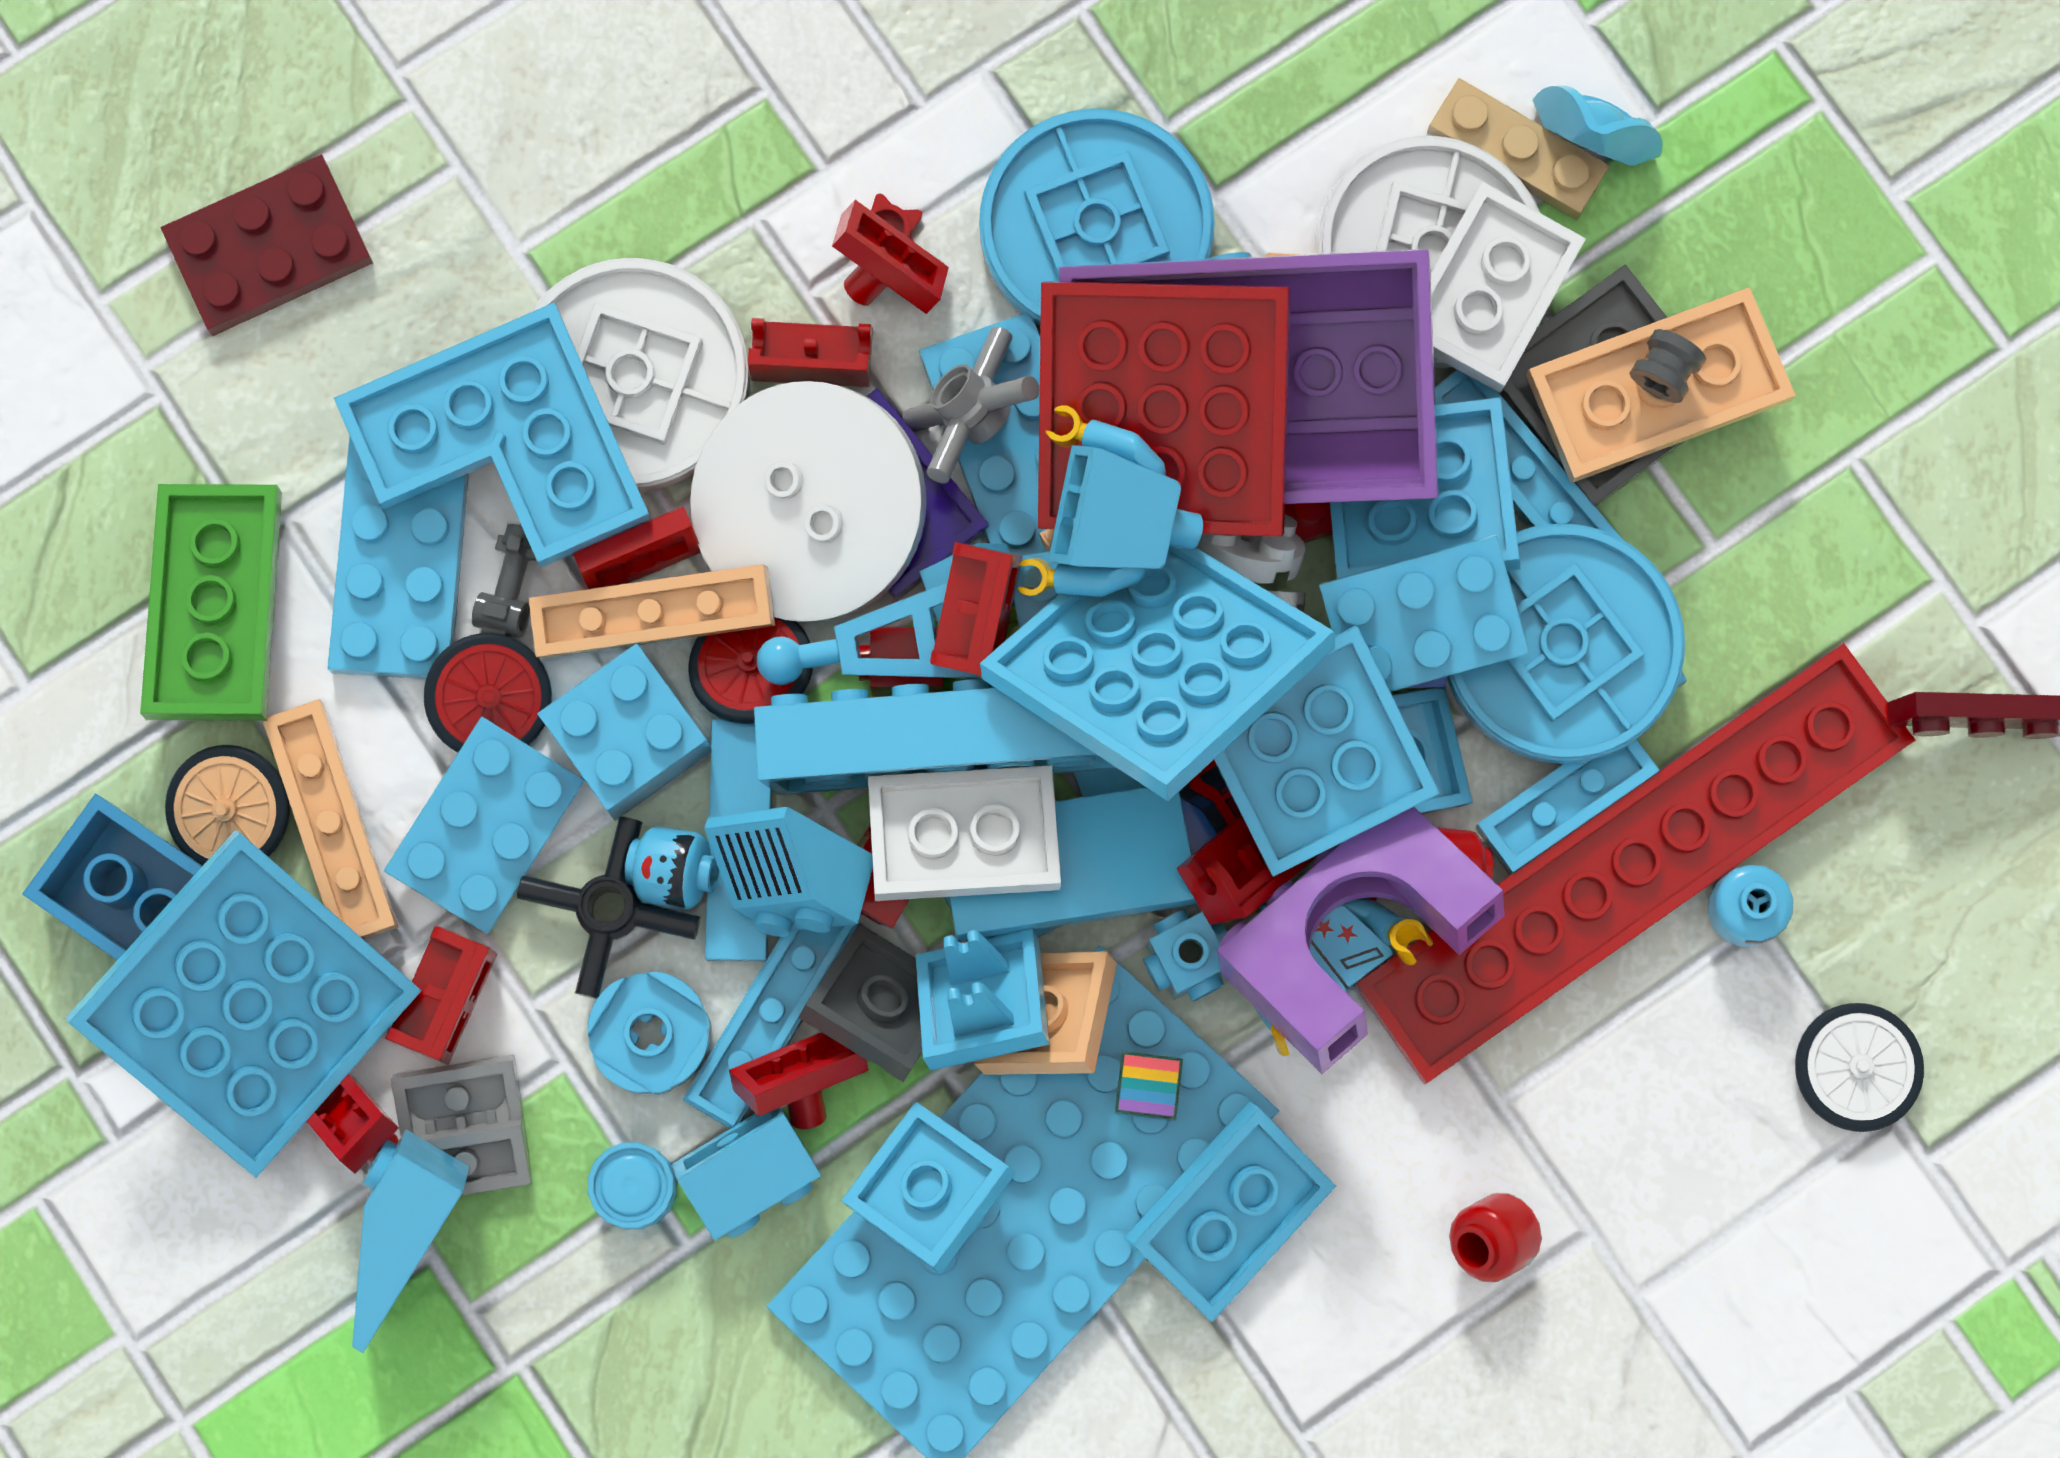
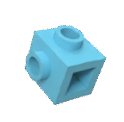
M1183 909L1153 925L1157 935L1148 940L1146 948L1150 955L1143 958V962L1158 991L1168 988L1174 1000L1188 993L1192 1002L1225 985L1221 978L1222 973L1216 951L1220 947L1224 935L1227 933L1222 923L1210 925L1203 912L1190 918L1186 910ZM1191 941L1200 946L1202 957L1198 962L1187 963L1181 959L1179 947L1183 943Z

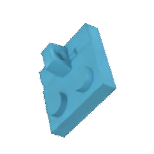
M915 1101L841 1201L856 1214L941 1274L967 1238L972 1236L984 1220L985 1214L1008 1185L1015 1172L1001 1160Z

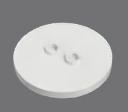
M1413 136L1385 143L1366 153L1340 177L1322 207L1316 228L1314 252L1315 254L1430 249V268L1432 272L1482 181L1539 212V209L1525 185L1513 171L1488 152L1469 143L1447 137ZM1434 357V368L1452 367Z
M643 258L606 260L581 268L566 276L539 299L530 313L555 302L639 492L665 488L694 475L699 455L715 427L733 408L748 398L750 373L748 355L742 333L730 309L720 296L702 280L679 267L657 260Z
M813 381L790 382L764 389L748 397L733 408L715 427L699 455L694 470L690 497L693 529L700 543L698 547L711 572L764 564L768 566L774 617L801 622L832 620L853 614L878 600L898 581L909 566L920 542L925 523L926 487L924 474L918 455L905 431L884 408L873 400L856 391L829 383Z

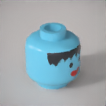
M654 826L646 831L641 839L635 838L630 844L625 862V880L627 885L633 886L636 897L646 904L690 910L699 904L705 892L712 893L717 885L719 868L715 857L711 856L707 839L698 832Z
M1745 865L1733 869L1714 884L1708 897L1707 913L1712 927L1724 940L1736 946L1754 947L1776 938L1787 928L1793 915V896L1789 885L1777 872L1762 865Z

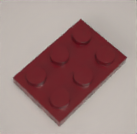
M322 154L160 227L202 320L212 336L373 264L372 258Z

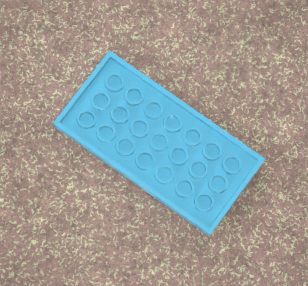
M1099 945L1094 952L1105 950ZM1117 962L1095 1073L984 1075L981 1073L941 1116L943 1121L1001 1160L1015 1172L1013 1178L985 1214L984 1220L972 1236L967 1238L941 1274L853 1212L766 1307L926 1458H965L1145 1260L1124 1238L1249 1101L1258 1106L1271 1120L1280 1110ZM1125 1055L1180 1061L1174 1116L1118 1110Z

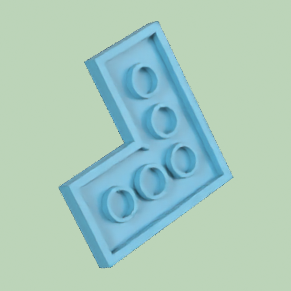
M555 302L334 397L376 498L383 510L494 462L541 568L572 555L574 552L652 520Z

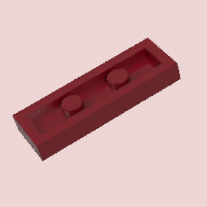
M1914 692L1888 702L1889 726H1912L1914 736L1925 737L1946 735L1950 733V727L1968 728V736L1973 738L2005 735V729H2022L2023 738L2026 739L2054 738L2060 736V696Z

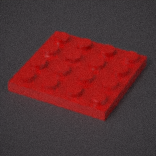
M1041 282L1038 529H1055L1071 447L1058 446L1046 433L1047 430L1056 435L1063 436L1072 431L1074 420L1054 412L1055 408L1063 405L1074 409L1083 423L1088 424L1091 420H1097L1138 434L1164 462L1165 476L1180 483L1181 492L1177 509L1198 513L1202 516V534L1282 537L1285 524L1290 287ZM1082 441L1075 444V446H1082Z

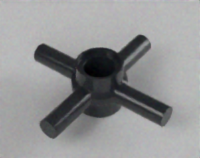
M619 817L605 875L591 879L582 889L524 875L520 880L517 899L576 912L580 925L589 934L575 990L577 995L593 999L599 997L613 940L627 936L635 927L692 940L696 939L700 916L642 903L636 897L633 886L626 883L625 862L627 852L632 841L640 836L643 822L639 820ZM610 892L622 895L625 906L622 915L617 920L610 923H602L595 919L593 908L600 896Z

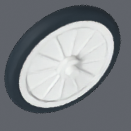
M1848 1003L1825 1011L1807 1027L1796 1051L1795 1073L1799 1089L1805 1101L1823 1120L1841 1129L1854 1132H1869L1890 1126L1911 1109L1922 1088L1924 1061L1915 1035L1899 1017L1875 1005Z

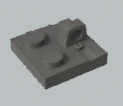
M859 924L805 1004L798 1018L864 1059L879 1065L887 1073L904 1082L922 1054L916 958L862 924Z

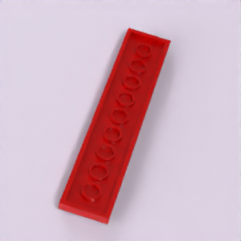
M1843 643L1497 884L1503 890L1504 917L1460 955L1436 932L1431 930L1428 934L1433 940L1432 946L1418 939L1407 947L1417 961L1414 965L1404 964L1397 954L1356 982L1354 986L1425 1085L1916 740L1906 726H1889L1887 700Z

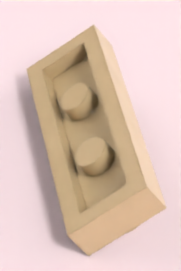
M1461 78L1457 79L1427 130V133L1432 136L1460 140L1488 152L1513 171L1529 193L1575 220H1578L1610 166Z

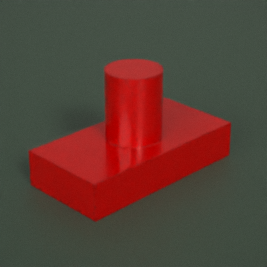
M855 199L841 214L832 243L833 248L858 265L844 280V288L847 294L858 304L868 306L888 286L927 314L941 300L949 267Z
M683 506L574 552L573 556L588 589L628 584L699 554L701 551L698 547L700 543Z
M820 1032L729 1070L733 1091L758 1116L787 1105L791 1125L798 1129H811L821 1125L827 1118L822 1090L869 1070L866 1059Z
M348 1073L306 1121L335 1157L354 1174L367 1161H373L377 1152L387 1140L395 1144L398 1143V1137L394 1133L399 1127L351 1073Z

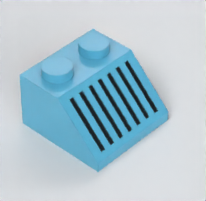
M789 807L707 818L704 829L731 905L734 910L755 920L754 927L757 930L772 936L787 937L791 931L795 930L828 933L831 927L858 924L873 869L872 853Z

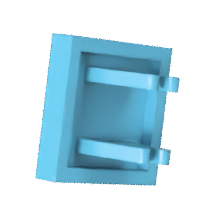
M1033 928L987 939L977 930H971L967 933L968 942L966 943L958 942L954 936H946L943 939V949L916 954L923 1059L930 1071L1049 1045L1040 942Z

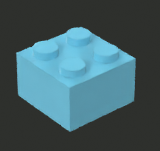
M637 643L537 713L614 821L711 753V747L705 736Z

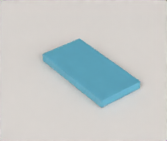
M1147 787L1055 801L1061 876L1060 890L949 897L957 941L968 940L967 933L971 930H977L983 937L1031 928L1034 930L1196 905V900L1176 869L1191 856L1179 792L1169 801Z

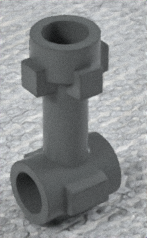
M507 524L504 536L498 535L495 549L498 552L505 554L495 593L493 595L481 592L477 596L472 611L473 627L481 628L482 633H496L520 638L525 633L529 622L530 606L527 602L519 601L518 596L528 561L537 560L522 526Z

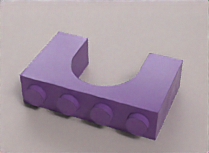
M1415 807L1318 854L1313 861L1311 870L1297 882H1286L1276 889L1268 899L1266 908L1249 923L1241 921L1234 925L1224 935L1220 947L1216 950L1222 975L1321 1074L1325 1073L1368 1035L1365 1010L1316 963L1310 953L1313 935L1321 921L1331 911L1344 903L1360 898L1377 897L1396 901L1416 913L1459 955L1504 917L1503 890Z

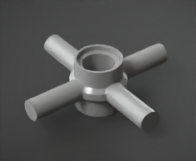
M991 328L973 370L964 364L952 368L935 385L930 396V403L907 409L903 414V420L913 432L941 424L946 426L926 471L928 477L938 483H947L967 439L974 444H980L989 440L1006 422L1010 406L1034 400L1039 395V384L1032 376L1018 378L997 385L993 382L1013 339L1012 334L1004 328Z

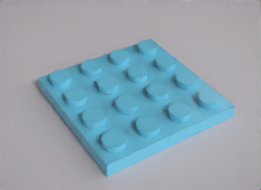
M1169 545L1166 563L1163 568L1146 569L1144 576L1136 584L1104 597L1059 594L980 663L982 680L1169 801L1335 648L1334 631L1198 548L1188 550Z
M235 830L65 1019L83 1036L257 1178L422 990L244 835Z

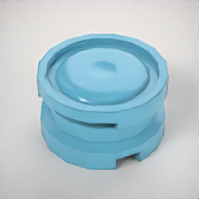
M639 1142L620 1143L606 1149L595 1160L588 1176V1196L594 1210L606 1222L627 1230L645 1229L659 1223L671 1211L677 1197V1179L671 1162L660 1151Z

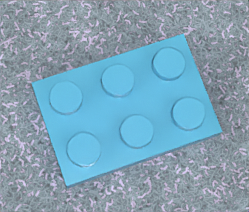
M1497 534L1319 585L1334 636L1354 626H1358L1390 692L1530 654Z
M481 716L383 871L488 935L518 888L522 876H525L585 780Z
M1249 1101L1124 1238L1204 1317L1213 1322L1332 1192L1336 1185L1258 1106Z

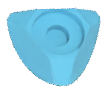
M1564 85L1546 87L1538 92L1532 100L1544 128L1600 155L1629 166L1661 156L1662 138L1654 126L1645 119L1631 117L1628 113L1610 102L1592 96L1581 95L1576 89Z

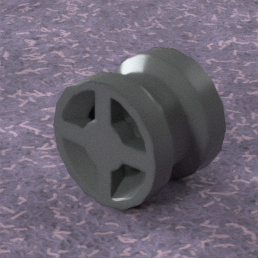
M1663 329L1654 330L1647 342L1648 354L1644 359L1636 361L1629 374L1637 385L1650 394L1668 402L1681 403L1689 390L1687 385L1688 378L1691 374L1698 373L1706 361V356L1699 347L1686 338Z

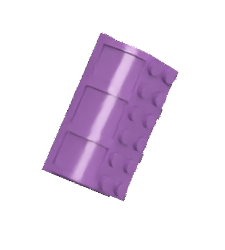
M1430 249L1059 267L1060 282L1290 287L1285 504L1438 498Z

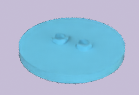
M1082 109L1059 114L1038 123L1019 136L1004 151L996 162L984 188L980 206L979 226L983 256L994 283L1021 314L1025 313L1034 320L1036 325L1040 326L1041 282H1060L1059 267L1207 260L1210 258L1213 244L1215 220L1212 197L1207 181L1193 156L1174 136L1157 124L1131 113L1111 109Z
M1566 523L1546 524L1518 531L1517 541L1521 569L1509 570L1507 573L1530 654L1446 676L1450 689L1464 714L1475 727L1490 740L1514 754L1531 760L1555 764H1576L1611 755L1643 735L1662 715L1677 689L1684 663L1685 635L1682 616L1676 598L1669 584L1655 565L1638 549L1611 533L1593 527Z

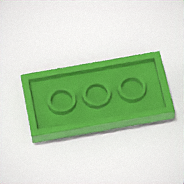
M158 484L140 714L145 720L267 721L282 492L278 485Z

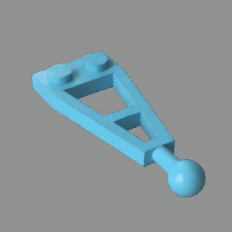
M1050 551L1022 557V561L1030 558L1044 559L1050 564L1052 569H1056L1059 564L1048 561ZM1032 565L1020 566L1014 602L1019 629L1059 595L1052 587L1042 594L1033 596L1024 595L1017 589L1019 586L1037 588L1040 585L1042 574L1037 567ZM947 583L834 626L836 639L799 645L788 637H774L766 641L757 654V667L760 674L768 682L776 685L792 683L802 674L804 669L836 663L841 664L842 675L982 678L980 675L930 664L931 653L934 650L937 636L932 608L943 604ZM912 616L919 659L861 658L858 636Z

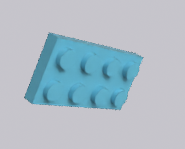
M349 436L327 668L332 674L426 679L436 658L442 651L454 643L469 473L383 510Z

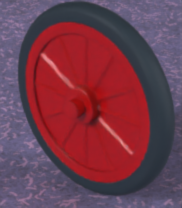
M774 617L775 626L697 637L689 656L688 673L692 690L700 703L709 712L721 719L734 723L751 724L755 723L754 707L771 706L772 696L803 694L810 682L813 668L804 669L802 674L792 683L776 685L764 679L757 667L758 651L771 638L788 637L799 645L810 643L806 632L797 621Z
M496 633L470 635L448 646L432 664L424 686V707L428 721L440 740L457 753L481 716L525 744L530 745L545 726L537 713L552 703L550 679L540 659L520 641Z

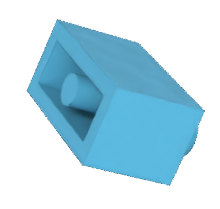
M782 1108L761 1116L755 1113L671 1164L677 1181L714 1241L725 1234L733 1238L747 1232L759 1222V1214L778 1202L782 1205H788L801 1199L813 1188L812 1181L821 1177L812 1157Z

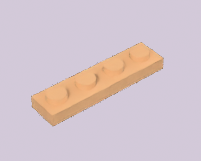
M764 564L529 598L535 656L540 659L629 647L636 643L643 645L775 626L768 566Z
M317 699L267 717V721H263L323 905L363 940L399 928L324 703Z

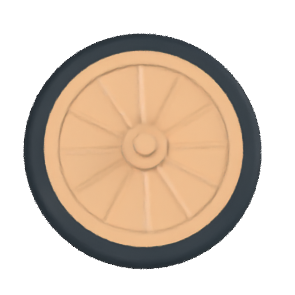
M217 745L195 753L178 768L167 790L165 814L170 834L179 849L203 866L235 830L239 831L269 857L279 846L285 835L289 822L290 805L280 774L263 756L241 746Z

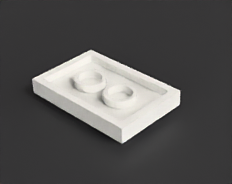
M1482 181L1431 272L1434 357L1500 393L1586 238Z
M1052 766L868 776L875 901L1060 890L1061 876Z

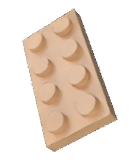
M1750 287L1530 368L1526 374L1570 483L1791 402L1796 396ZM1663 329L1676 333L1699 347L1706 356V361L1698 373L1691 374L1688 378L1687 385L1689 390L1681 403L1668 402L1650 394L1637 385L1629 374L1636 361L1644 359L1648 354L1647 342L1654 330Z

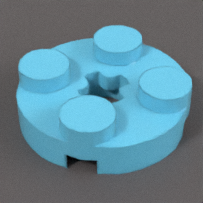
M662 972L634 974L628 978L624 977L613 982L597 998L588 1018L589 1047L597 1068L612 1083L632 1093L666 1094L674 1088L685 1084L702 1066L710 1046L711 1021L701 999L682 980ZM654 1016L662 1019L663 1023L660 1027V1032L666 1036L660 1046L651 1043L646 1050L638 1048L636 1044L640 1036L633 1030L638 1020L649 1023Z

